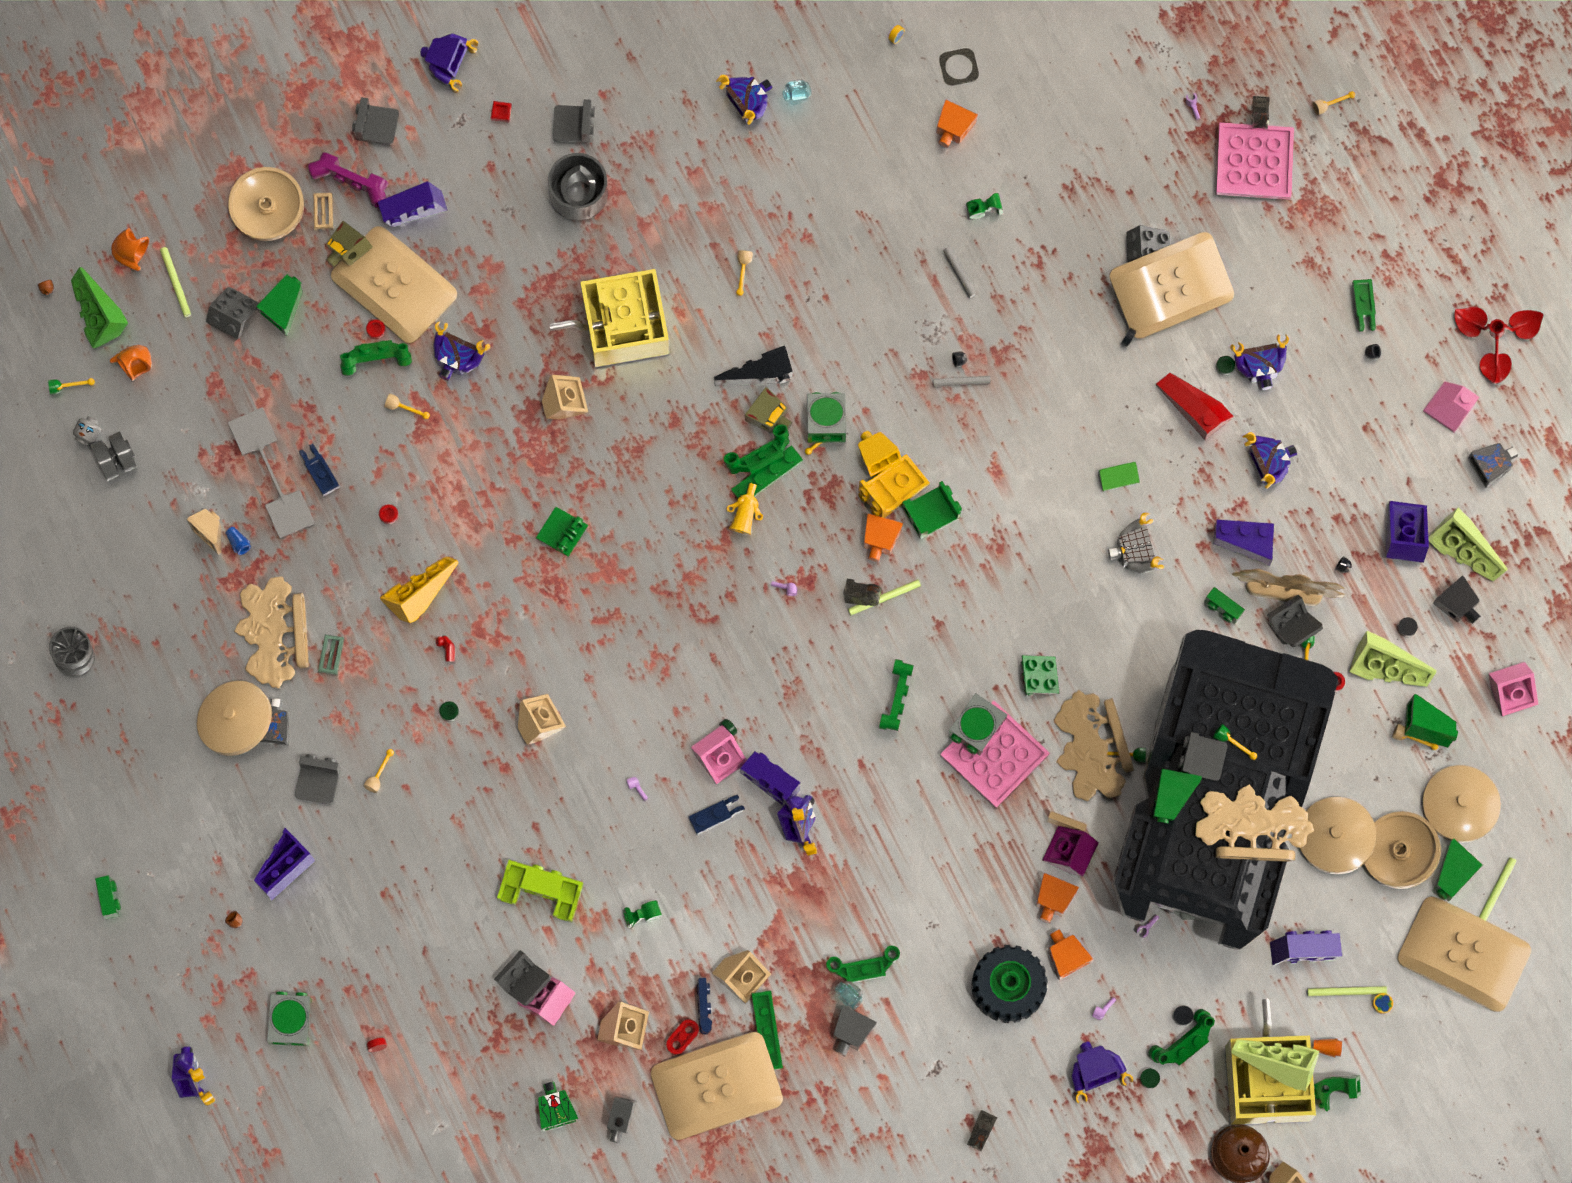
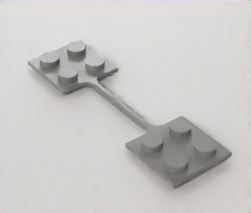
M263 407L229 421L228 424L242 455L259 451L279 492L277 500L265 505L279 538L281 539L315 524L301 491L298 490L289 495H284L271 470L263 449L265 446L278 440Z

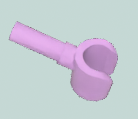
M1193 93L1194 100H1190L1188 95H1186V104L1192 108L1196 120H1199L1200 116L1196 106L1197 94Z
M772 581L771 586L787 589L786 595H797V587L794 583L782 584Z
M636 777L627 779L629 789L636 787L644 801L647 800L648 797L641 789L638 779Z
M1155 915L1145 926L1138 927L1137 933L1140 929L1145 928L1147 933L1142 938L1147 937L1149 929L1159 919V916Z
M1112 997L1103 1009L1097 1006L1092 1016L1102 1020L1116 999Z

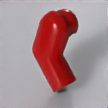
M438 636L436 638V645L442 646L445 649V661H455L454 643L447 636Z

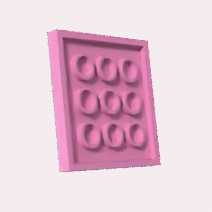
M1219 123L1216 195L1290 200L1292 193L1294 127Z
M993 701V702L991 703V704H993L994 706H996L997 708H999L1000 710H1002L1003 712H1005L1006 714H1008V713H1007L1003 708H1001L995 701ZM1008 714L1005 722L1000 725L983 749L981 756L977 753L976 755L971 754L966 750L965 745L962 743L957 744L954 741L940 756L993 807L997 808L1050 753Z

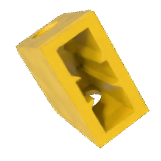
M865 431L861 434L860 438L862 441L858 443V447L870 477L902 460L898 447L882 432L872 435L870 431Z

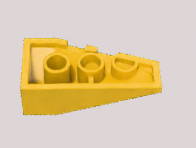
M447 556L428 566L425 569V573L417 576L414 574L410 577L411 581L402 586L399 583L380 597L381 601L400 620L408 623L416 621L428 608L457 566L458 561Z

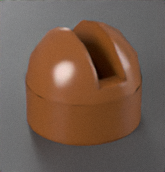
M46 280L39 283L38 288L42 294L49 295V293L53 292L54 285L52 280Z
M237 911L231 912L225 919V923L231 928H239L243 922L241 915Z

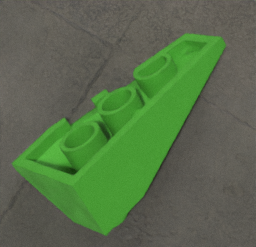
M79 267L71 279L76 301L80 302L82 309L79 313L80 317L84 318L86 324L84 328L85 335L92 348H97L119 337L128 322L114 301L82 267Z

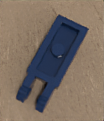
M314 444L309 445L310 450L315 458L309 460L303 449L299 453L324 497L339 489L340 485L323 456L319 454Z
M734 795L725 801L722 800L688 816L696 834L699 835L745 810L744 806H738L730 812L727 808L728 805L736 803L740 799L739 796Z
M699 978L697 980L699 1030L701 1034L708 1035L712 1030V1020L708 1018V1014H711V1003H707V995H710V983H706V978Z

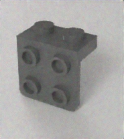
M361 97L360 103L356 105L357 121L354 120L352 125V132H355L356 140L392 145L394 143L399 111L392 108L372 106L368 98Z
M584 99L583 106H555L553 123L554 141L590 143V135L594 134V124H591V117H595V106H592L591 100Z
M1139 225L1126 232L1128 262L1171 245L1170 233L1167 230Z
M227 287L209 306L206 322L239 339L242 336L245 321L257 310L256 306L259 303L241 292Z
M1296 595L1267 614L1273 631L1291 647L1300 645L1323 629L1322 623L1307 612L1303 598L1300 595Z
M1189 733V736H1185L1183 748L1186 749L1184 756L1181 755L1178 767H1181L1180 772L1218 781L1222 773L1227 743L1201 737L1198 733Z
M306 754V757L300 756L299 765L301 769L295 797L301 800L331 805L334 801L341 769L339 763L331 758L320 760L317 759V756Z
M520 950L494 980L506 993L526 1006L547 986L551 976L535 965Z

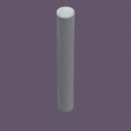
M950 247L945 248L943 251L970 298L976 296L972 285Z
M990 376L933 379L934 387L990 383Z

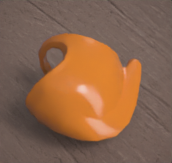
M127 228L113 241L111 246L112 255L121 264L139 271L141 267L138 266V262L142 259L148 248L149 237L146 236L137 240L133 231Z
M143 345L130 346L110 359V363L117 362L131 381L135 380L139 375L150 371L152 364L151 354L148 348Z

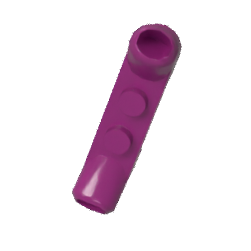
M322 152L319 160L308 165L312 179L316 180L330 175L339 183L343 184L345 182L357 191L363 190L368 193L373 207H379L378 201L387 198L385 190L389 183L385 179L373 173L367 179L339 166L338 157L329 153Z

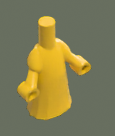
M749 483L747 494L742 495L737 499V502L727 506L726 511L732 513L738 507L733 522L729 527L730 530L751 535L754 512L756 514L755 520L760 521L763 519V515L758 509V501L754 497L756 484Z

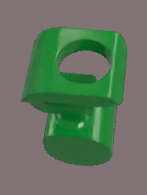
M994 193L985 202L979 198L966 203L970 219L984 217L985 212L991 211V208L997 209L998 214H1003L999 193Z
M657 900L643 904L641 909H637L635 912H631L629 907L623 910L628 928H632L641 919L650 922L662 916Z

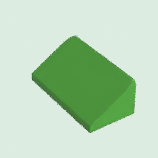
M1136 462L1100 469L1098 472L1103 491L1140 483Z

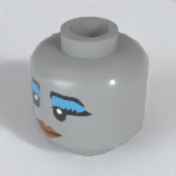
M89 416L87 419L80 418L73 430L75 440L87 446L89 443H95L101 431V427L97 425L98 421Z

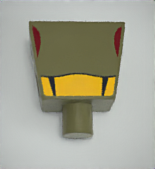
M342 221L327 242V247L331 250L332 254L326 261L332 267H335L341 260L347 265H352L373 246L366 237L345 221Z
M767 387L764 388L745 414L746 422L769 433H773V429L777 425H786L788 429L792 425V422L785 418L788 412L787 406Z

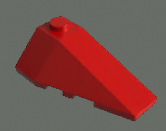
M1172 373L1167 374L1156 383L1160 391L1204 440L1208 439L1234 418L1220 401Z

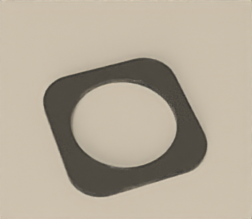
M963 48L944 52L940 55L939 63L944 82L947 85L954 86L974 82L978 79L979 71L974 52L971 49ZM954 55L966 56L972 63L970 75L964 79L951 77L946 71V62L950 57Z

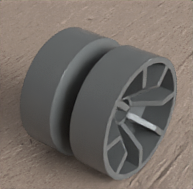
M120 431L109 436L110 448H107L102 440L90 445L107 481L119 476L116 466L118 464L126 473L137 468L133 459L135 455L128 440L124 441Z
M76 627L62 628L50 640V654L56 667L63 674L79 676L86 673L92 667L95 653L87 634Z

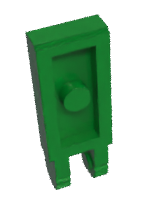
M1372 279L1353 280L1359 332L1364 331L1363 317H1369V328L1371 331H1375L1376 310Z

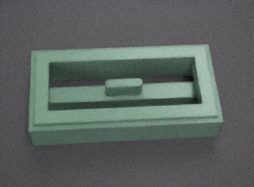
M325 634L318 673L338 675L344 637ZM332 640L327 669L323 667L328 642ZM336 641H339L338 650H337V655H336V660H335V665H334V670H332V669H331V666H332V661H333V656H334Z

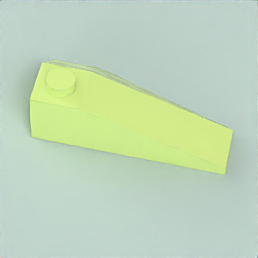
M1459 508L1448 515L1428 536L1429 542L1440 553L1448 554L1457 559L1456 561L1460 564L1464 563L1473 568V571L1491 581H1495L1507 571V567L1474 523Z
M1366 631L1359 642L1349 672L1368 680H1373L1374 678L1385 679V682L1393 680L1401 681L1404 684L1425 687L1429 685L1436 674L1434 668L1385 638Z
M1236 1041L1231 1051L1232 1054L1286 1086L1293 1087L1296 1090H1307L1318 1059V1050L1301 1045H1293V1048L1281 1047L1280 1043H1275L1274 1046H1266L1259 1041Z

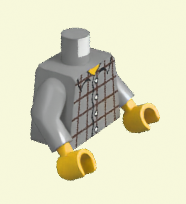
M1142 513L1140 519L1130 523L1120 533L1117 539L1118 547L1108 549L1110 560L1121 558L1123 567H1128L1130 570L1139 573L1148 572L1155 568L1159 570L1164 568L1163 565H1158V562L1164 559L1158 556L1155 557L1147 526H1144V524L1153 523V519L1146 521V516L1150 515V513Z

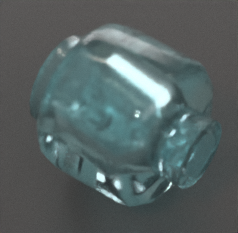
M803 79L786 83L785 90H783L785 101H789L791 105L807 102L812 94L809 83Z
M852 981L840 982L834 989L836 992L834 999L841 1006L844 1005L855 1010L864 1000L862 997L863 991Z

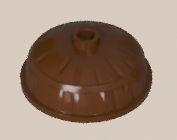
M1238 1124L1228 1126L1216 1135L1211 1146V1159L1217 1172L1226 1180L1233 1183H1250L1257 1180L1266 1171L1270 1160V1152L1266 1140L1257 1130ZM1241 1147H1246L1247 1153H1243Z

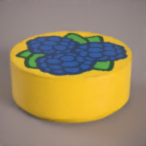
M896 25L889 34V41L894 44L898 43L904 35L905 28Z
M1378 994L1373 1000V1008L1380 1014L1388 1013L1393 1007V1000L1388 994Z

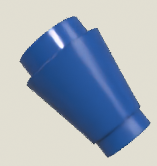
M231 527L225 532L234 553L244 555L251 549L250 541L235 527Z

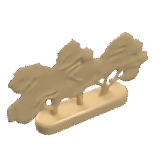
M1259 568L1232 573L1233 576L1238 577V580L1247 582V592L1257 597L1287 602L1296 595H1300L1305 606H1317L1321 602L1322 596L1327 598H1344L1345 596L1344 593L1336 591L1345 589L1340 584L1326 581L1314 582L1311 581V578L1302 574L1277 577Z
M283 576L270 578L264 590L249 584L246 589L241 591L242 607L250 613V616L240 620L234 630L238 635L244 636L245 641L250 645L257 644L259 648L249 658L245 671L251 676H255L256 680L261 684L269 683L272 688H280L283 681L291 680L295 675L294 668L288 663L293 653L296 654L298 668L309 667L303 593L294 594L292 606H288L285 602L292 586L284 581ZM283 605L284 608H278L277 606ZM289 612H293L294 627H288L283 619V616ZM294 632V647L287 648L283 644L282 636L284 633ZM287 652V654H284L286 658L278 662L277 657L281 653ZM286 662V666L281 667V664Z
M1078 690L1073 693L1072 699L1064 701L1061 711L1057 713L1054 719V723L1062 731L1074 735V740L1066 743L1063 749L1064 754L1059 756L1056 763L1065 770L1077 771L1075 780L1072 782L1075 797L1089 801L1096 794V790H1099L1107 798L1120 796L1122 793L1121 789L1124 787L1126 780L1116 772V764L1121 762L1126 773L1134 771V767L1114 700L1111 698L1104 701L1107 714L1103 717L1096 711L1100 703L1099 697L1094 693L1085 695ZM1087 715H1093L1095 716V720H1099L1096 722H1092L1087 719ZM1098 724L1097 728L1093 729V725ZM1101 724H1110L1114 737L1106 740L1101 739L1098 734ZM1110 743H1116L1119 757H1108L1107 752ZM1111 764V768L1106 769V766Z
M1250 785L1240 789L1236 800L1233 802L1224 793L1214 791L1206 793L1200 804L1203 810L1208 813V817L1196 823V836L1201 838L1207 846L1213 845L1219 839H1225L1229 843V847L1216 848V858L1292 862L1295 861V851L1280 849L1279 845L1289 841L1293 846L1301 848L1306 844L1307 835L1314 832L1313 824L1308 821V813L1299 806L1292 796L1279 800L1271 810H1267L1265 808V801L1260 796L1255 795V791ZM1282 829L1286 830L1284 837H1279V840H1277L1278 833ZM1227 830L1230 831V837L1226 836ZM1270 832L1275 833L1274 837L1271 836ZM1292 834V837L1287 839V836ZM1259 835H1267L1273 841L1272 847L1270 849L1256 848V838ZM1241 836L1251 841L1250 848L1234 847L1237 837Z

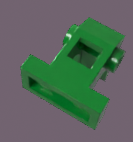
M1360 1075L1326 1077L1314 1084V1095L1317 1100H1321L1322 1103L1319 1106L1321 1109L1324 1108L1325 1111L1330 1110V1095L1333 1091H1344L1348 1094L1349 1099L1361 1096Z

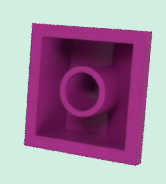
M1058 826L1042 860L1069 874L1083 877L1099 842L1084 831Z

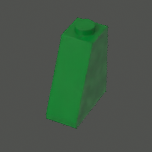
M288 274L256 306L258 312L285 335L290 331L303 293L302 283L293 276L291 278Z
M1414 694L1407 703L1405 735L1447 748L1453 741H1456L1458 736V730H1456L1457 722L1419 695Z
M1162 769L1160 771L1153 818H1157V822L1169 824V821H1173L1200 783L1202 776Z
M1455 839L1447 846L1434 887L1437 891L1436 894L1448 902L1483 866Z

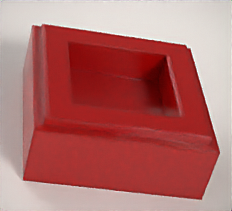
M493 101L491 121L509 123L512 103Z

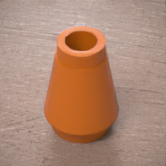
M1338 1038L1314 1040L1313 1049L1327 1056L1341 1057L1342 1041H1339Z

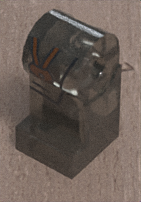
M1253 96L1251 105V124L1253 129H1268L1270 97Z
M847 578L843 592L845 603L876 606L879 604L882 588L876 584L856 583L854 579Z
M981 1110L967 1145L982 1151L998 1117Z

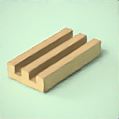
M313 193L314 230H333V194ZM325 197H328L329 224H326ZM318 198H321V225H318Z
M1050 812L1047 822L1057 826L1084 832L1087 827L1085 823L1055 812Z

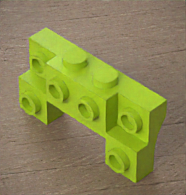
M508 860L497 900L516 906L521 891L557 902L553 917L572 923L584 883L564 877L561 872L551 870V872L544 871V868L539 865L533 864L531 867Z

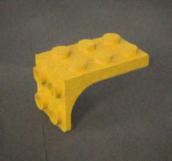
M907 454L901 457V461L886 468L868 482H865L863 479L859 481L858 496L864 503L867 502L870 505V511L873 515L886 518L902 506L903 501L913 498L930 485V482Z

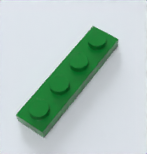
M791 445L783 451V457L747 477L732 488L731 492L738 499L742 495L747 494L749 483L757 485L754 497H756L803 462L802 457Z
M772 992L752 993L757 1032L764 1038L774 1071L782 1070L783 1064Z

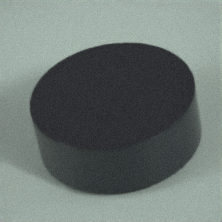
M1130 327L1121 344L1126 347L1129 346L1136 334V330Z
M1410 617L1403 618L1398 624V632L1403 637H1412L1418 629L1417 622Z
M1184 1005L1177 1007L1173 1013L1175 1023L1180 1026L1190 1024L1193 1020L1191 1008Z

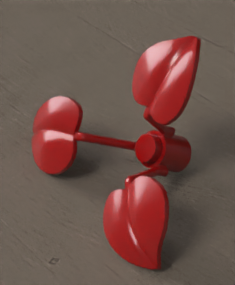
M1481 308L1455 309V322L1463 335L1475 338L1480 335L1481 329L1484 331L1489 329L1490 335L1495 338V354L1488 353L1480 361L1482 374L1493 384H1498L1505 380L1512 367L1510 356L1505 353L1499 354V338L1504 335L1505 329L1510 332L1515 331L1516 336L1520 339H1532L1538 334L1544 316L1543 313L1534 310L1518 311L1509 319V324L1512 327L1510 328L1500 319H1495L1490 324H1487V314Z

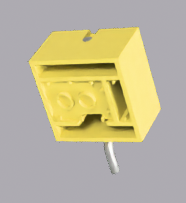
M655 269L582 281L581 291L587 324H581L577 320L549 324L551 331L567 328L589 331L595 367L670 354L669 338Z
M1262 999L1264 1023L1262 1037L1230 1039L1225 1045L1230 1124H1262L1268 1121H1274V1123L1310 1122L1316 1116L1313 1075L1306 1091L1296 1090L1293 1087L1284 1085L1231 1053L1237 1040L1259 1041L1266 1046H1274L1275 1043H1280L1281 1047L1293 1048V1045L1311 1048L1310 1035L1270 1037V999Z

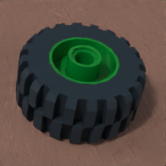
M1004 945L1003 948H993V951L987 952L979 960L974 970L971 986L972 995L976 999L975 1003L978 1008L981 1007L983 1009L982 1012L986 1016L989 1014L995 1021L999 1019L1003 1020V1023H1009V1021L1016 1023L1020 1022L1021 1019L1031 1017L1039 1009L1046 995L1048 979L1045 975L1046 970L1044 966L1040 964L1041 960L1037 956L1031 955L1032 952L1028 949L1026 951L1022 950L1021 946L1016 945L1014 948L1010 947V945Z

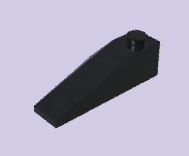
M785 345L761 354L762 358L757 361H746L740 369L734 367L715 376V386L776 384L779 382L783 384L788 382L793 377V371Z

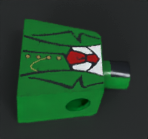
M555 1082L544 1084L543 1087L546 1095L538 1097L542 1132L579 1122L566 1091L557 1092Z

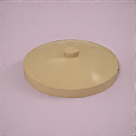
M261 167L245 173L236 181L229 195L228 208L233 223L244 235L259 241H272L286 236L298 225L304 211V198L299 184L290 174L273 167Z
M232 681L217 687L205 698L198 712L197 730L201 740L209 749L220 755L234 756L251 750L264 738L269 729L272 718L270 701L259 687L250 682Z
M1455 765L1442 769L1430 779L1423 792L1422 810L1425 819L1433 826L1439 836L1449 841L1455 839L1459 843H1467L1482 838L1494 827L1500 814L1501 802L1495 784L1485 773L1470 766Z
M1329 797L1314 803L1307 809L1308 821L1313 824L1314 832L1307 835L1306 844L1300 850L1313 867L1329 874H1345L1360 868L1367 862L1375 848L1376 827L1371 815L1361 804L1345 797Z
M1401 811L1384 815L1374 822L1376 827V844L1365 866L1375 880L1387 887L1405 889L1421 884L1432 875L1440 860L1441 845L1435 829L1425 818L1415 813Z

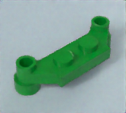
M392 340L357 345L349 353L346 352L340 355V368L343 375L354 374L356 372L355 364L396 357L397 363L400 366H408L412 363V356L408 350V345L405 343L396 344Z
M783 424L775 426L773 429L774 440L742 458H739L735 452L727 453L724 456V463L729 468L730 473L750 472L752 475L783 457V451L790 442L787 426Z
M895 659L892 674L899 675L891 713L890 715L882 714L879 729L899 730L901 720L897 718L898 714H903L905 704L901 702L903 696L907 697L909 689L906 681L908 676H912L914 665L903 663V660Z
M888 946L882 957L843 964L838 957H830L827 960L826 968L830 973L847 980V984L886 977V972L891 965L899 959L900 950L896 946ZM889 953H894V954H895V957H894V958H890V957L888 956V954H889ZM836 964L838 967L836 969H832L831 965Z
M1204 1009L1197 1010L1194 1014V1021L1197 1025L1167 1049H1163L1158 1045L1152 1046L1148 1051L1149 1058L1162 1065L1176 1063L1180 1066L1209 1042L1208 1036L1211 1027L1215 1023L1214 1018Z

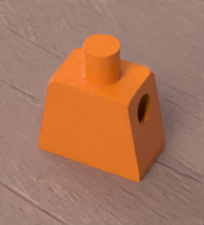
M945 100L936 131L937 134L941 135L938 143L946 148L949 147L951 141L961 143L976 124L978 114Z
M868 513L864 548L870 550L869 560L879 562L881 553L890 555L902 531L903 523Z
M1044 873L1036 907L1043 909L1039 919L1046 923H1051L1054 914L1062 917L1079 887Z
M1060 929L1050 934L1054 945L1049 947L1048 952L1059 980L1092 963L1093 958L1074 935L1065 939Z

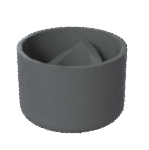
M572 153L563 156L552 166L548 176L549 195L553 207L560 215L570 220L582 221L596 216L604 208L608 199L607 174L602 164L596 158L584 153ZM584 182L589 186V193L584 200L576 202L570 198L567 189L572 183Z

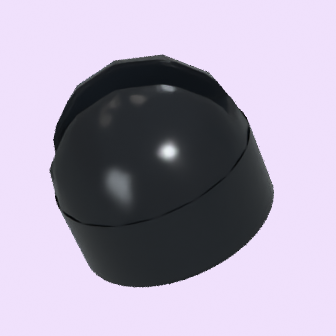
M1378 344L1367 346L1365 349L1366 357L1369 359H1379L1381 356L1380 346Z
M964 352L952 353L955 367H960L967 363V358H964L966 356Z
M1343 556L1335 569L1341 573H1348L1349 569L1347 567L1352 568V563Z

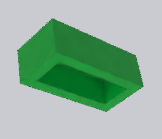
M1213 587L1204 601L1210 610L1219 612L1222 615L1221 617L1228 623L1236 624L1245 611L1243 607L1215 587Z
M109 875L95 878L103 917L105 919L119 917L118 911L121 910L119 899L115 898L114 892H117L115 880H112Z

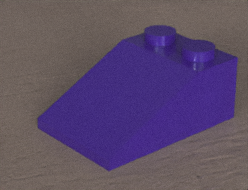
M1389 501L1386 558L1424 563L1429 549L1427 505Z

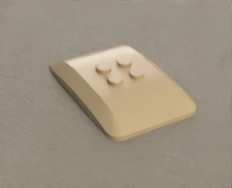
M377 226L371 229L365 236L373 247L352 265H347L341 260L332 270L331 278L337 286L377 320L382 321L398 338L407 344H412L456 300L457 291L445 278L385 228Z
M1207 232L1198 233L1112 269L1109 275L1129 329L1131 327L1136 330L1135 338H1144L1230 302L1234 297V290L1214 239Z
M1432 896L1426 898L1422 903L1398 954V962L1404 968L1491 1011L1500 1012L1504 1010L1531 954V947L1526 941Z
M757 1032L748 1033L655 1065L651 1070L652 1081L669 1134L676 1140H683L775 1109L783 1101L781 1089L764 1038Z

